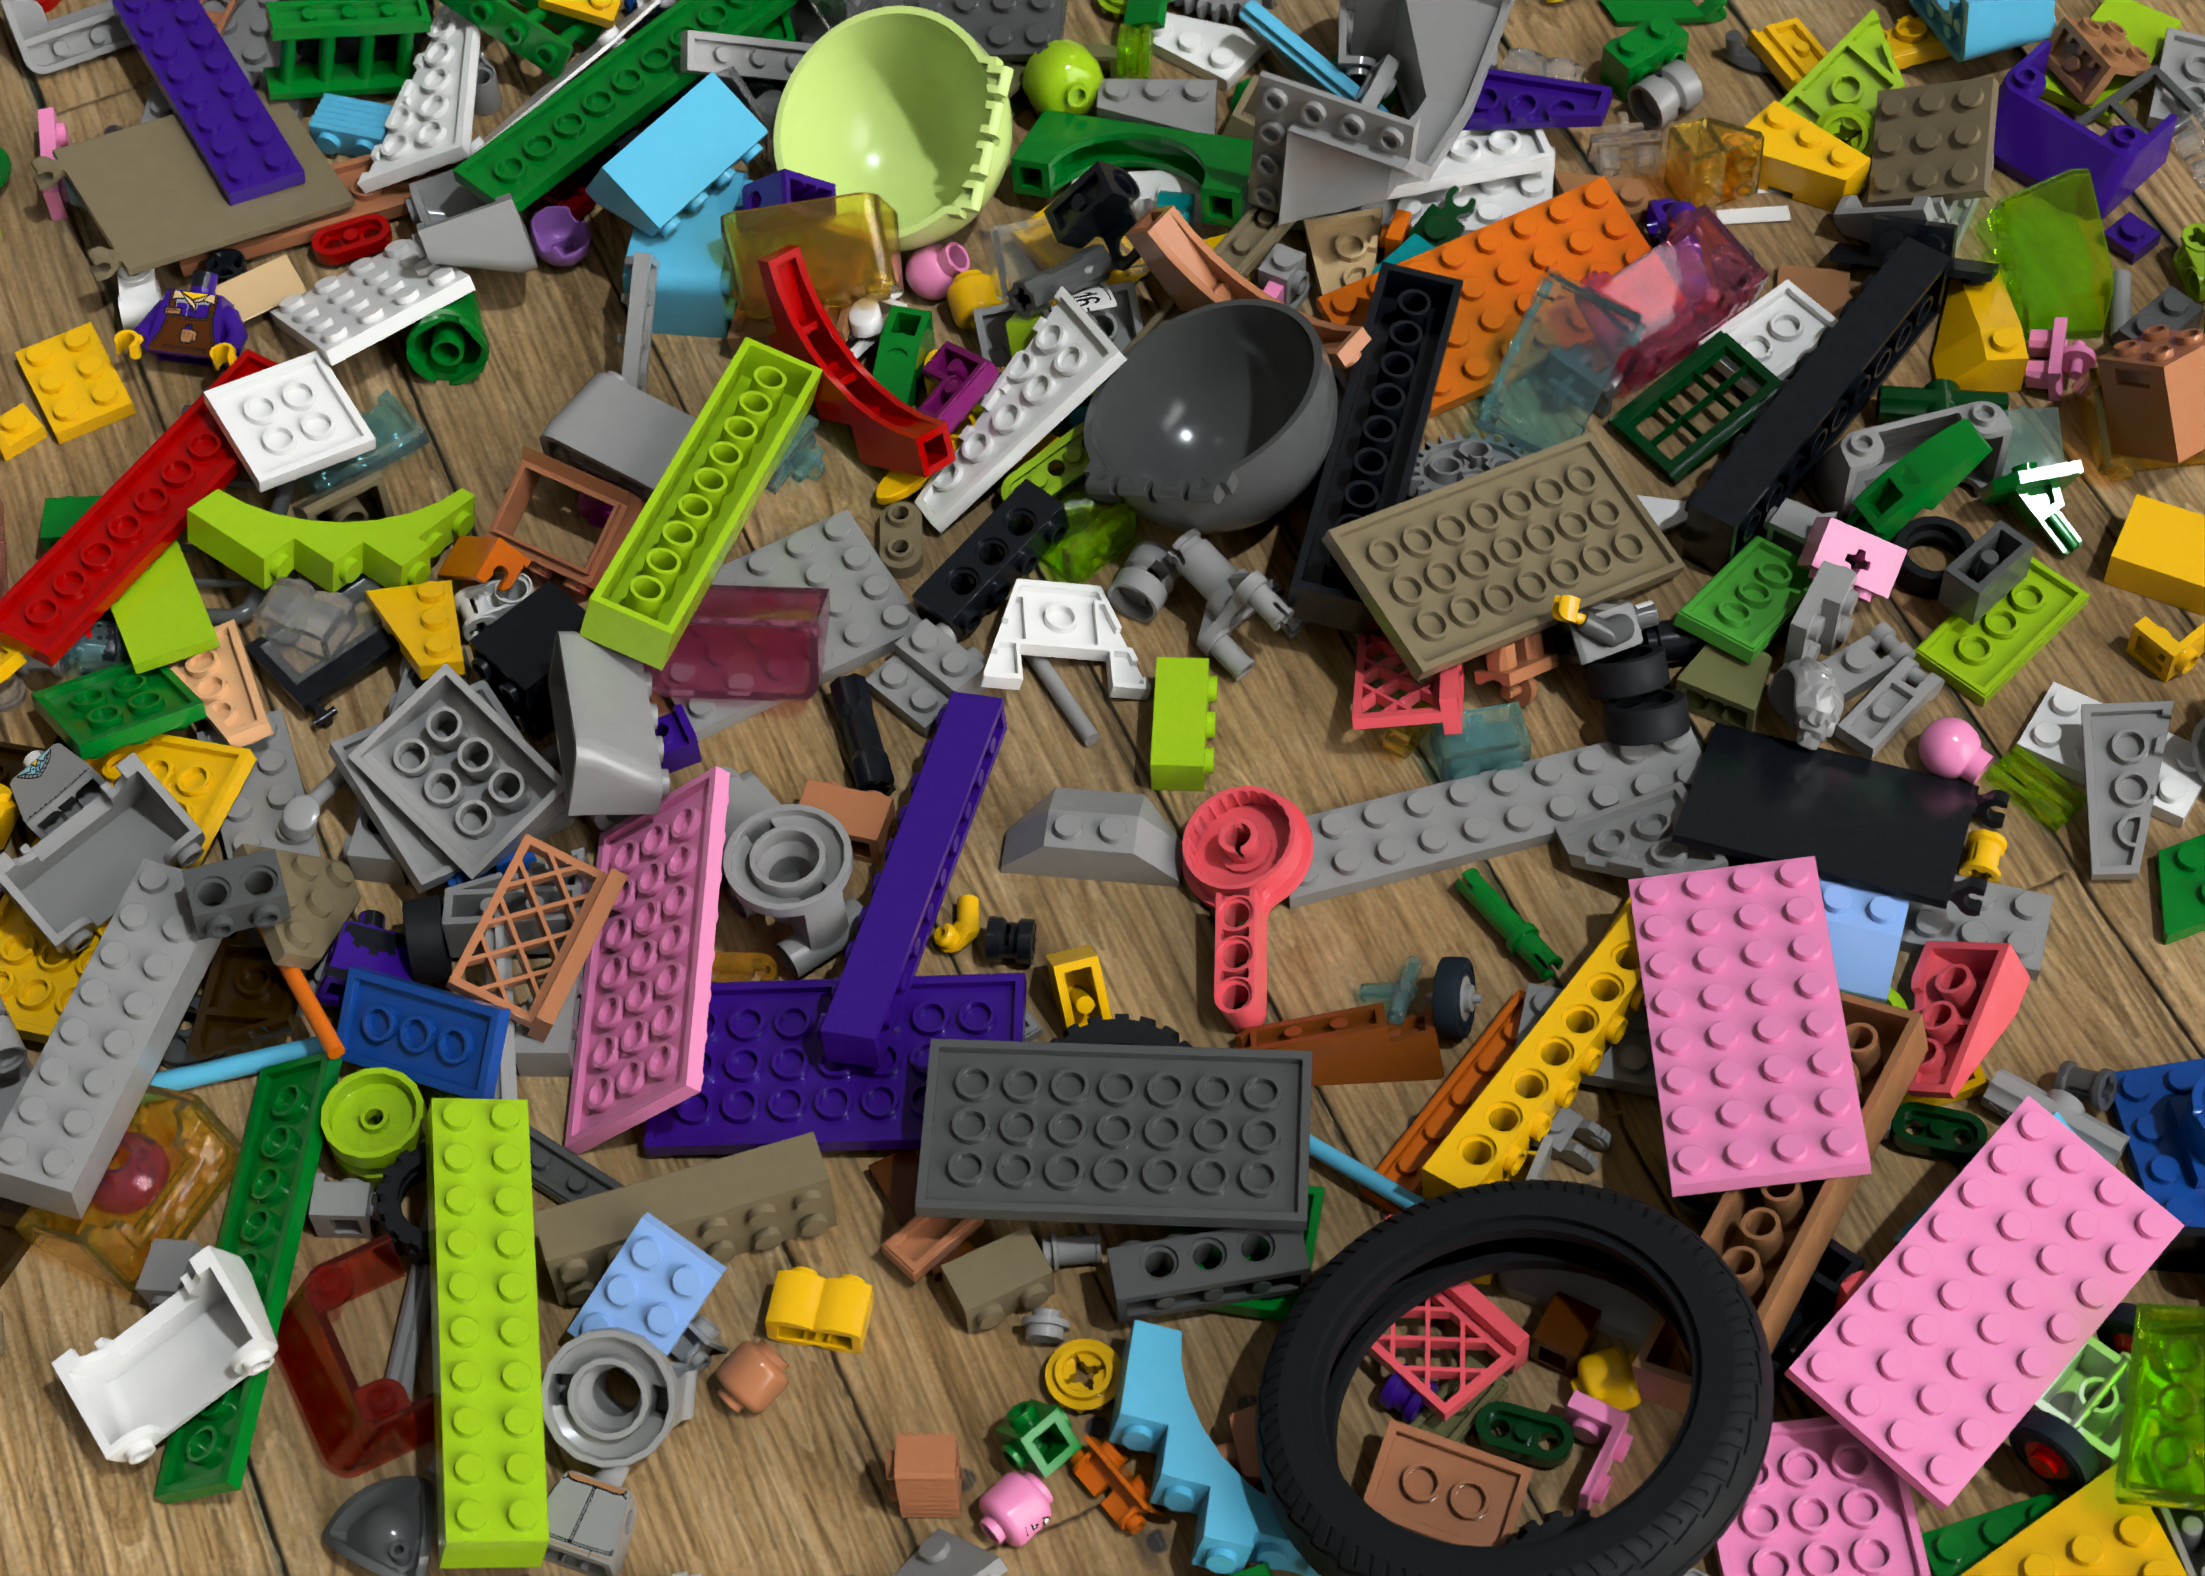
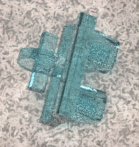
M811 415L805 418L765 489L776 494L790 476L800 483L805 477L817 480L824 474L826 469L821 460L824 450L820 446L815 445L817 439L813 434V431L819 425L818 419Z

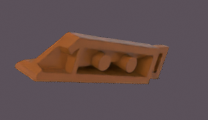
M1381 1002L1245 1028L1235 1036V1048L1312 1051L1311 1086L1440 1080L1444 1077L1432 1009L1387 1021L1384 1005Z

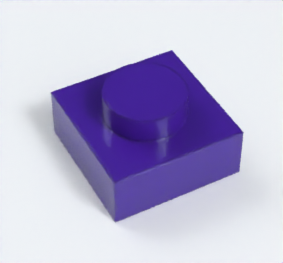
M2128 212L2103 232L2101 244L2133 265L2159 244L2161 233L2133 213Z

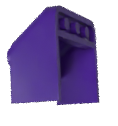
M2045 39L2007 73L1999 87L1994 140V167L2075 217L2088 222L2100 221L2107 217L2166 162L2178 117L2172 113L2169 114L2148 135L2128 125L2114 126L2102 136L2089 130L2038 99L2045 90V71L2052 42Z

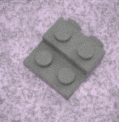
M1823 560L1790 623L1783 664L1805 657L1817 660L1819 653L1830 657L1838 641L1846 642L1854 623V619L1850 618L1859 598V592L1853 590L1858 579L1857 572L1846 566H1838Z
M925 618L894 643L896 654L866 678L869 692L927 738L936 730L938 712L941 708L946 709L952 691L979 695L987 688L981 687L980 683L987 661L976 647L970 646L964 649L959 645L956 635L947 624L940 622L935 626Z

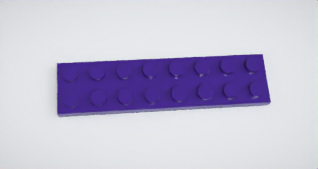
M112 0L115 15L230 206L306 182L304 169L199 0Z

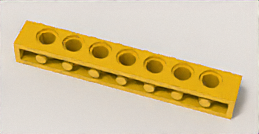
M1627 911L1623 914L1422 1167L1423 1197L1430 1199L1461 1188L1504 1181L1509 1174L1516 1175L1525 1162L1528 1149L1535 1141L1541 1142L1544 1135L1548 1134L1556 1113L1560 1108L1567 1109L1571 1105L1577 1094L1578 1085L1586 1075L1591 1077L1598 1070L1605 1050L1611 1043L1617 1044L1626 1032L1628 1021L1636 1011L1641 1013L1646 1008L1633 914Z

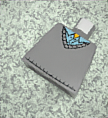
M57 743L53 744L45 752L42 750L30 752L24 758V770L12 779L10 787L23 821L42 840L102 794L100 786L106 781L91 765L62 744Z

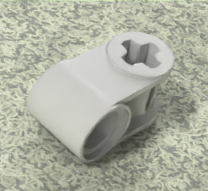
M124 268L117 270L119 285L118 305L124 330H132L162 299L161 288L158 280L155 278V269L128 276Z
M520 572L512 587L506 591L497 590L499 582L504 578L502 576L485 584L466 587L454 596L456 612L462 616L464 622L462 632L467 641L483 631L479 628L478 623L482 622L484 629L535 591L529 576ZM470 599H474L475 606H471Z

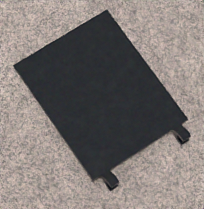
M1716 723L1673 832L1671 842L1756 863L1815 856L1820 879L1941 909H1946L1948 901H1951L1962 913L1968 916H1979L1983 901L1972 899L1968 894L1984 896L1988 882L1983 878L1975 876L1961 881H1954L1972 814H1976L1985 825L1991 828H2002L2005 814L1995 812L1990 807L1998 806L2007 809L2010 794L2002 790H1992L1986 794L1979 795V786L1823 748L1808 750L1794 741Z

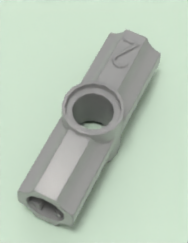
M2003 1068L1996 1072L1982 1097L1981 1106L2008 1119L2029 1095L2048 1112H2058L2078 1137L2114 1167L2117 1165L2128 1145L2130 1136L2085 1113L2083 1104L2069 1092L2060 1089H2051L2046 1092Z

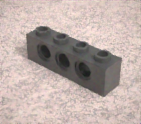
M1217 1227L1210 1232L1192 1235L1186 1232L1171 1234L1162 1240L1149 1242L1130 1240L1119 1244L1117 1247L1107 1248L1108 1271L1118 1323L1300 1293L1310 1283V1264L1302 1230ZM1250 1254H1261L1266 1258L1262 1261L1254 1262L1245 1257ZM1207 1261L1218 1265L1208 1270L1198 1267L1200 1263ZM1158 1269H1163L1170 1272V1274L1165 1277H1154L1150 1275L1152 1271Z

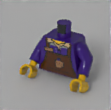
M195 270L190 291L168 289L164 298L159 300L132 330L119 331L114 337V343L118 355L123 350L129 349L130 358L138 360L141 357V347L146 345L145 350L158 360L212 367L219 371L220 369H228L238 359L237 357H239L248 339V333L240 313L234 308V305L225 297L215 294L218 275L208 271Z

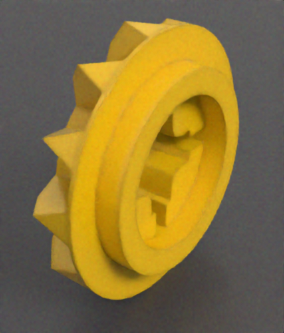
M1077 1339L1067 1342L1051 1355L1046 1365L1045 1381L1048 1393L1057 1400L1061 1409L1066 1406L1076 1410L1080 1415L1085 1410L1096 1409L1101 1412L1105 1404L1112 1399L1115 1400L1121 1360L1116 1352L1103 1342L1094 1339ZM1076 1363H1079L1081 1369H1084L1087 1374L1096 1372L1092 1377V1390L1085 1387L1082 1382L1073 1383L1077 1379Z

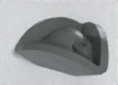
M397 1476L375 1482L361 1489L346 1500L331 1517L324 1530L323 1540L325 1544L349 1560L380 1576H426L434 1523L433 1484L423 1477Z

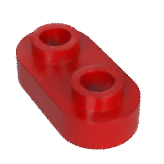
M371 213L319 229L313 235L311 244L315 257L320 263L334 266L384 251L385 247L392 242L393 235L387 218L380 214Z

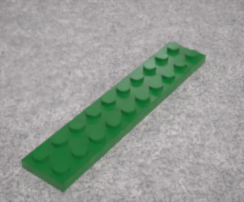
M679 0L453 169L455 181L487 204L496 202V197L511 193L514 205L517 207L518 213H520L702 75L680 72L681 32L693 30L752 37L796 4L798 0Z
M325 1052L261 1068L216 1246L218 1249L240 1256L247 1265L255 1281L276 1340L325 1137L321 1127V1109L328 1093L338 1083L343 1061L341 1057L329 1059ZM269 1368L259 1374L248 1375L169 1435L154 1497L166 1504L241 1490Z

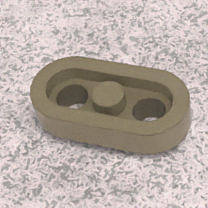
M909 502L892 503L884 508L880 515V558L893 578L905 579L912 577L923 566L922 513L916 505Z

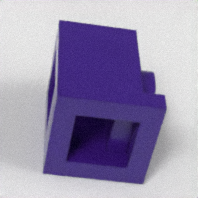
M682 704L673 706L674 712L658 717V726L655 730V735L662 736L664 742V757L661 769H668L669 773L702 761L697 736Z

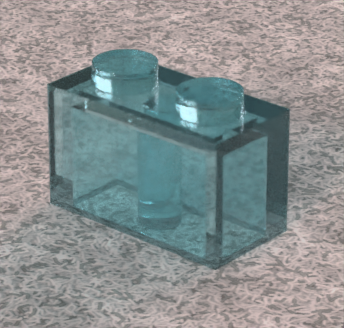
M1519 702L1463 711L1462 734L1444 735L1443 723L1431 724L1430 743L1441 782L1479 776L1481 772L1497 769V771L1521 769L1524 766L1523 762L1530 760L1531 741Z

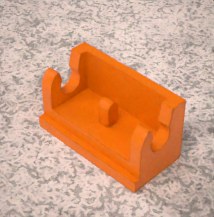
M459 536L437 576L444 581L451 579L464 580L462 584L464 589L474 586L478 582L485 584L493 575V572H504V578L499 582L497 590L506 591L512 587L522 568H528L531 560L500 537Z

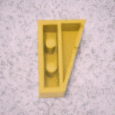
M1774 100L1725 142L1720 174L1731 179L1735 175L1757 182L1756 188L1767 192L1770 187L1792 193L1793 200L1834 212L1835 206L1843 196L1855 195L1859 198L1865 193L1871 158Z

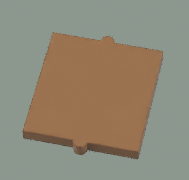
M1778 265L1776 287L1788 279L1837 319H1839L1844 305L1853 299V296L1849 294L1850 271Z

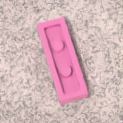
M54 107L38 109L40 156L55 159L52 150L70 145L67 125L65 122L58 121ZM63 177L51 189L43 190V196L53 221L69 219L68 202L74 201L72 186L68 179Z

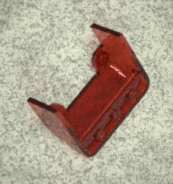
M389 1233L315 1266L284 1307L278 1330L277 1352L328 1468L333 1474L342 1478L360 1476L435 1441L434 1392L411 1402L403 1385L393 1379H377L359 1387L326 1314L351 1300L405 1276Z

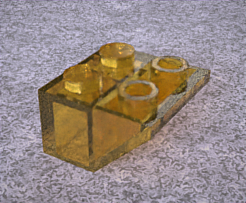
M1707 116L1669 128L1664 185L1674 200L1690 202L1698 212L1708 211L1713 207L1734 200L1745 199L1750 195L1758 193L1765 137L1760 131Z

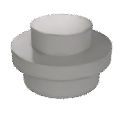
M1034 1308L1032 1315L1022 1317L1021 1327L1026 1329L1025 1339L1027 1341L1054 1345L1064 1342V1333L1070 1331V1322L1061 1318V1311Z

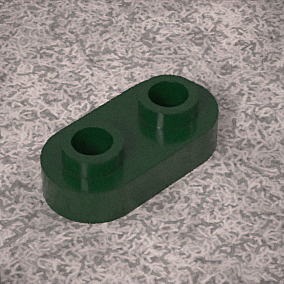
M1907 1102L1898 1107L1891 1121L1889 1133L1894 1144L1904 1151L1956 1162H1970L1984 1147L1988 1135L1983 1121L1972 1113L1919 1102ZM1906 1129H1916L1920 1135L1910 1134ZM1962 1138L1968 1144H1957L1953 1139Z
M1495 1401L1483 1406L1475 1420L1474 1434L1476 1441L1482 1449L1491 1454L1542 1468H1555L1564 1464L1572 1453L1574 1442L1572 1428L1559 1416L1504 1401ZM1503 1428L1508 1434L1504 1437H1496L1491 1433V1430ZM1551 1441L1556 1445V1448L1544 1450L1540 1447L1539 1443Z

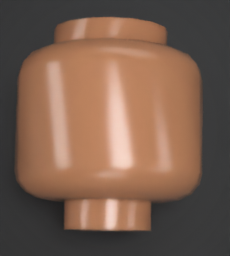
M763 1339L757 1344L748 1340L743 1341L716 1370L717 1378L723 1385L717 1394L737 1413L744 1407L751 1412L761 1413L788 1386L789 1379L785 1370L789 1367V1364Z

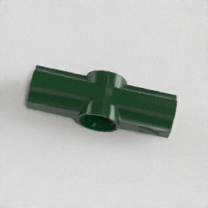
M1947 379L1930 381L1924 388L1879 385L1876 402V421L1890 423L1976 401L1992 402L1998 405L2007 416L2009 398L2006 392L1960 390L1957 383Z

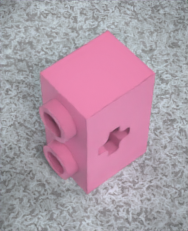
M1816 517L1797 566L1809 570L1808 578L1813 580L1823 560L1851 569V564L1845 561L1847 555H1850L1849 559L1856 562L1852 570L1857 572L1858 578L1853 590L1859 592L1858 600L1870 603L1872 598H1889L1908 550L1835 518Z

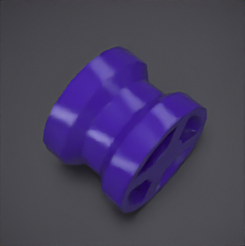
M1395 1372L1384 1386L1378 1402L1387 1410L1395 1409L1400 1412L1402 1420L1408 1425L1414 1421L1419 1412L1425 1407V1404L1422 1403L1423 1399L1416 1392L1411 1391ZM1430 1380V1389L1436 1394L1439 1386Z

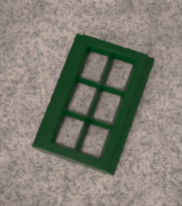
M1720 330L1610 417L1608 424L1614 429L1616 434L1668 481H1672L1677 485L1752 425L1759 409L1762 406L1768 408L1774 401V395L1782 381L1731 336ZM1726 355L1741 369L1717 388H1714L1701 374ZM1745 374H1748L1762 388L1736 407L1721 393ZM1694 381L1708 395L1682 415L1668 400ZM1715 399L1729 414L1703 434L1689 419ZM1661 407L1675 421L1653 439L1649 440L1635 426ZM1680 426H1683L1697 440L1671 460L1656 445Z

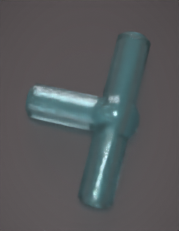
M1410 956L1406 958L1400 977L1395 982L1361 984L1359 987L1360 999L1363 1002L1392 1000L1387 1013V1019L1392 1024H1402L1406 1018L1411 1001L1418 994L1417 982L1423 962L1418 957Z

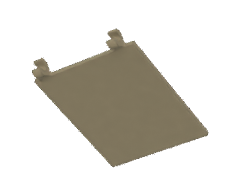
M267 87L257 89L255 92L304 169L306 182L230 206L175 114L54 149L52 152L55 159L40 156L31 161V165L37 173L36 176H33V180L39 190L51 189L63 177L68 179L111 249L95 247L87 252L94 264L89 269L96 281H104L110 278L119 268H124L128 276L135 275L355 206V200L286 99L270 100Z

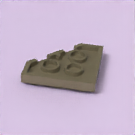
M242 843L232 853V856L236 858L272 848ZM275 849L288 897L291 919L282 920L271 927H260L274 965L310 970L321 960L343 923L346 922L360 901L361 895L347 862ZM258 891L254 895H263L269 891Z

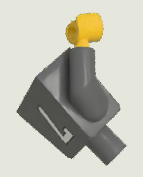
M1555 595L1552 617L1558 621V624L1550 627L1559 660L1584 665L1642 644L1643 636L1641 630L1658 625L1659 615L1651 600L1633 605L1631 600L1613 599L1578 613L1580 598L1570 595Z

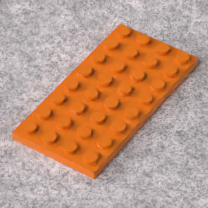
M1604 176L1395 264L1463 280L1458 309L1429 419L1550 367L1552 359L1549 357V353L1557 345L1566 351L1579 343L1587 349L1594 348L1683 309L1685 299ZM1379 272L1317 297L1316 307L1324 321L1339 325L1364 327Z

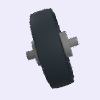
M1442 957L1436 969L1433 992H1427L1426 1001L1432 1002L1434 1024L1440 1038H1467L1472 1028L1476 1003H1482L1483 1001L1482 994H1476L1475 975L1469 958Z

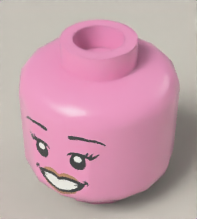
M1008 1472L981 1496L979 1509L983 1519L979 1522V1526L984 1534L996 1545L1004 1541L1013 1547H1022L1050 1522L1052 1517L1050 1504L1053 1502V1497L1047 1487L1034 1474L1026 1472L1022 1475L1018 1472Z

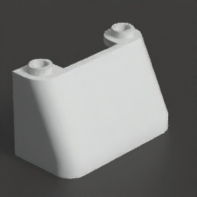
M207 1245L189 1259L196 1272L195 1275L187 1272L180 1278L184 1284L182 1289L114 1340L104 1337L99 1338L94 1342L97 1349L88 1355L79 1356L75 1349L70 1348L51 1363L107 1460L115 1462L128 1461L129 1464H137L146 1460L156 1451V1444L248 1375L259 1374L273 1364L275 1360L273 1356L278 1351V1343L253 1276L240 1256Z

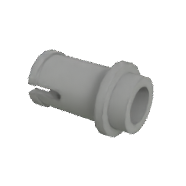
M1053 1232L1050 1233V1238H1041L1042 1252L1050 1267L1053 1266V1271H1059V1266L1101 1264L1102 1262L1099 1232L1056 1237V1233Z

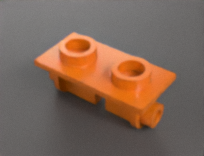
M1090 1435L1083 1437L1092 1448L1089 1451L1085 1448L1081 1449L1072 1456L1070 1460L1074 1465L1072 1472L1096 1498L1109 1486L1112 1488L1113 1492L1101 1505L1122 1531L1129 1530L1132 1535H1135L1146 1526L1147 1520L1144 1516L1148 1512L1161 1517L1166 1514L1159 1505L1149 1503L1152 1484L1140 1474L1136 1477L1131 1474L1124 1465L1129 1459L1117 1444L1108 1442L1109 1438L1103 1442Z

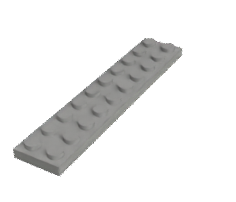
M1690 727V730L1683 736L1666 742L1642 746H1621L1605 741L1305 816L1314 838V854L1305 878L1296 890L1286 898L1288 906L1291 909L1557 842L1555 826L1679 781L1683 783L1689 793L1703 754Z

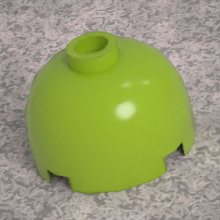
M1069 39L1054 40L1047 44L1048 48L1042 50L1039 54L1035 52L1029 58L1023 71L1022 87L1024 93L1028 97L1029 102L1041 114L1044 110L1087 115L1097 105L1098 89L1103 83L1104 77L1097 59L1082 44Z

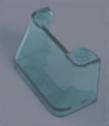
M1547 266L1478 408L1475 417L1476 427L1531 453L1583 435L1586 429L1585 426L1621 352H1624L1628 345L1635 348L1644 332L1646 325L1640 322L1643 317L1642 313L1563 272Z

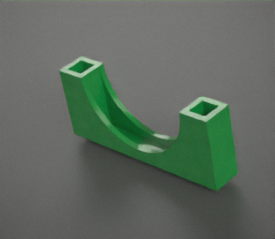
M1044 110L1011 157L1013 193L1051 198L1065 184L1082 176L1098 160L1118 167L1153 168L1181 176L1201 191L1202 222L1234 227L1253 206V204L1247 203L1253 140Z

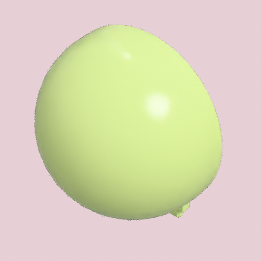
M897 5L880 7L854 15L836 25L817 40L796 65L786 83L777 108L774 124L773 143L777 171L788 169L835 184L838 224L819 229L836 239L856 247L886 252L914 250L938 243L968 225L985 208L1004 176L1012 145V115L1008 93L1014 69L1003 66L1004 62L998 57L989 56L968 32L951 19L937 12L914 6Z

